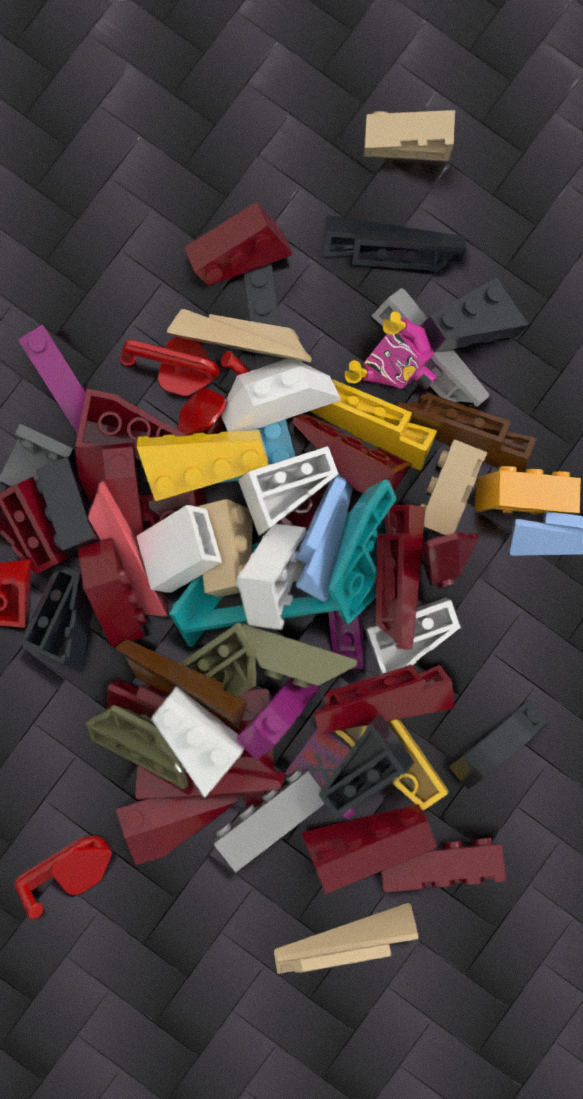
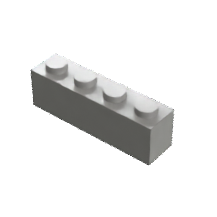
M308 767L303 771L300 768L293 771L286 777L288 783L282 786L281 789L267 791L262 796L264 799L262 803L256 807L251 804L239 814L240 820L232 826L228 822L216 831L217 837L214 839V846L235 872L325 804L318 795L323 786Z

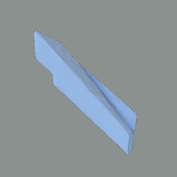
M340 473L329 481L295 557L306 563L296 587L324 602L328 600V588L336 565L353 486Z
M547 511L543 515L542 523L516 519L512 526L510 555L583 554V516Z

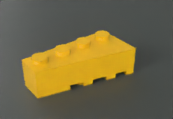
M260 430L231 431L207 435L205 433H196L191 436L163 435V437L148 438V436L137 438V450L155 501L245 475L249 471L269 465L268 455Z
M401 720L386 721L415 762L405 774L392 783L415 804H419L424 811L447 795L449 790ZM368 725L334 732L353 747Z

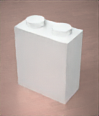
M186 505L136 536L151 590L171 593L222 563L207 509Z

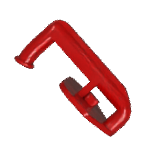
M183 338L169 340L165 348L129 339L124 343L120 355V362L124 366L133 365L137 360V356L161 362L158 373L160 387L168 393L184 397L212 383L220 374L219 366L209 359L198 342Z
M226 351L221 358V365L223 367H229L237 375L251 371L231 351ZM208 388L196 391L180 410L177 430L187 436L199 432L205 433V435L220 434L225 429L221 414L226 408L228 395L224 398Z
M95 835L79 838L16 879L14 884L16 892L30 919L38 918L43 912L42 904L35 901L31 891L52 877L71 895L81 894L101 881L112 855L107 842L102 837Z

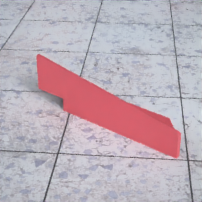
M102 481L98 485V491L93 504H91L88 519L101 541L112 538L122 567L126 569L130 587L135 589L139 602L138 608L143 607L145 615L165 617L168 615V600L163 591L151 590L138 541L107 486Z

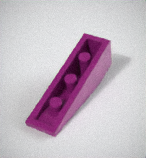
M41 325L18 339L78 435L86 393L47 330Z
M338 610L329 611L333 653L357 660L356 666L351 669H363V612L350 624L343 622Z
M290 677L237 736L236 740L258 760L280 740L317 693L319 688L315 684H311L310 689L292 684L294 678Z

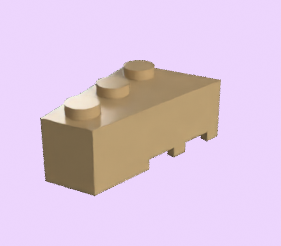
M455 110L405 113L376 111L372 114H367L364 156L449 161L454 144Z
M455 439L449 451L443 449L437 466L442 467L438 478L432 476L426 491L431 494L428 504L421 503L420 506L425 508L424 531L439 537L455 533L487 452Z
M228 499L196 506L207 509L222 560L221 564L203 574L205 593L218 598L241 593L237 587V577L239 572L248 563L252 551L253 518L249 508Z

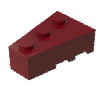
M257 201L184 247L194 272L208 286L293 255L283 230Z
M31 477L0 493V533L12 545L10 548L21 560H30L31 570L36 575L72 555L59 550L53 538V534L56 532L53 523L48 520L45 513V507L47 506L45 498L38 491L34 477Z
M112 538L77 548L84 591L111 647L119 645L126 639L133 641L145 637L143 625L147 624V618L143 607L138 608L137 606L139 602L135 589L130 588L126 569L122 567Z

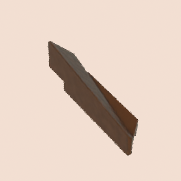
M430 393L420 396L419 400L413 403H397L396 406L412 412L409 423L436 430L435 440L451 446L455 439L487 452L483 462L498 469L502 466L516 467L517 472H526L537 438L508 432L511 421Z
M128 639L116 646V650L126 657L137 679L169 694L178 686L210 713L234 728L240 726L246 701L225 692V684Z

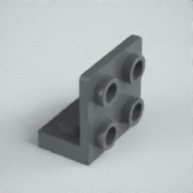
M19 424L15 433L18 441L0 475V481L11 487L31 477H34L36 481L38 480L36 469L65 457L74 459L76 452L65 444Z

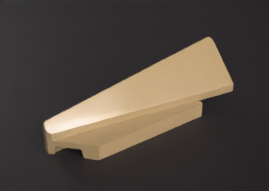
M181 309L167 329L168 334L177 338L204 342L209 345L310 363L312 359L301 345L295 331L287 327L211 314L208 318L186 309Z
M406 903L276 948L274 950L277 974L292 971L305 972L391 956L390 943L419 939L412 906Z

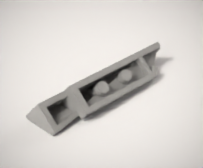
M403 288L391 295L372 315L381 325H383L384 319L390 321V314L395 311L401 315V320L406 317L410 322L419 326L427 319L426 315ZM453 349L434 352L433 357L425 365L437 376L430 387L440 397L456 403L471 402L474 403V406H479L489 397V393Z

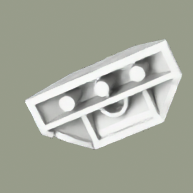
M285 359L238 375L226 399L227 405L221 414V418L227 432L255 430L340 401V396L329 375L298 360Z

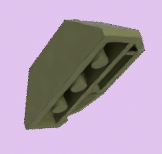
M240 623L235 624L180 663L225 684L224 691L236 697H240L256 686L255 648Z
M241 625L255 648L257 664L259 667L266 669L264 675L279 680L282 679V675L293 677L292 684L310 689L311 684L320 685L356 666L357 660L249 625Z
M114 705L86 722L90 738L93 742L183 789L188 786L184 766L153 720L147 715H139L131 710Z

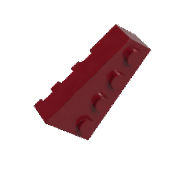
M419 804L301 832L326 894L437 848L429 823Z
M491 838L473 839L474 845L462 846L461 841L444 842V848L432 849L382 870L383 892L424 889L426 886L448 887L455 885V883L480 884L490 879H495V882L506 881L502 845L491 843Z

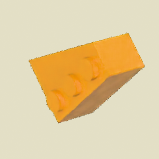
M502 466L499 467V471L477 477L475 512L498 509L503 510V513L520 511L544 515L548 511L570 515L580 513L581 478L570 477L569 472L558 471L552 472V475H543V470L526 469V473L517 472L516 467Z

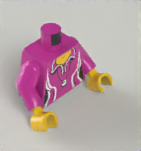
M392 312L390 314V321L387 319L383 320V330L387 334L363 363L365 367L361 368V364L356 360L349 363L350 371H345V379L349 383H357L363 379L400 389L416 380L426 390L437 378L425 366L434 355V350L431 348L426 331L423 327L410 322L406 317L401 320V315L398 312Z

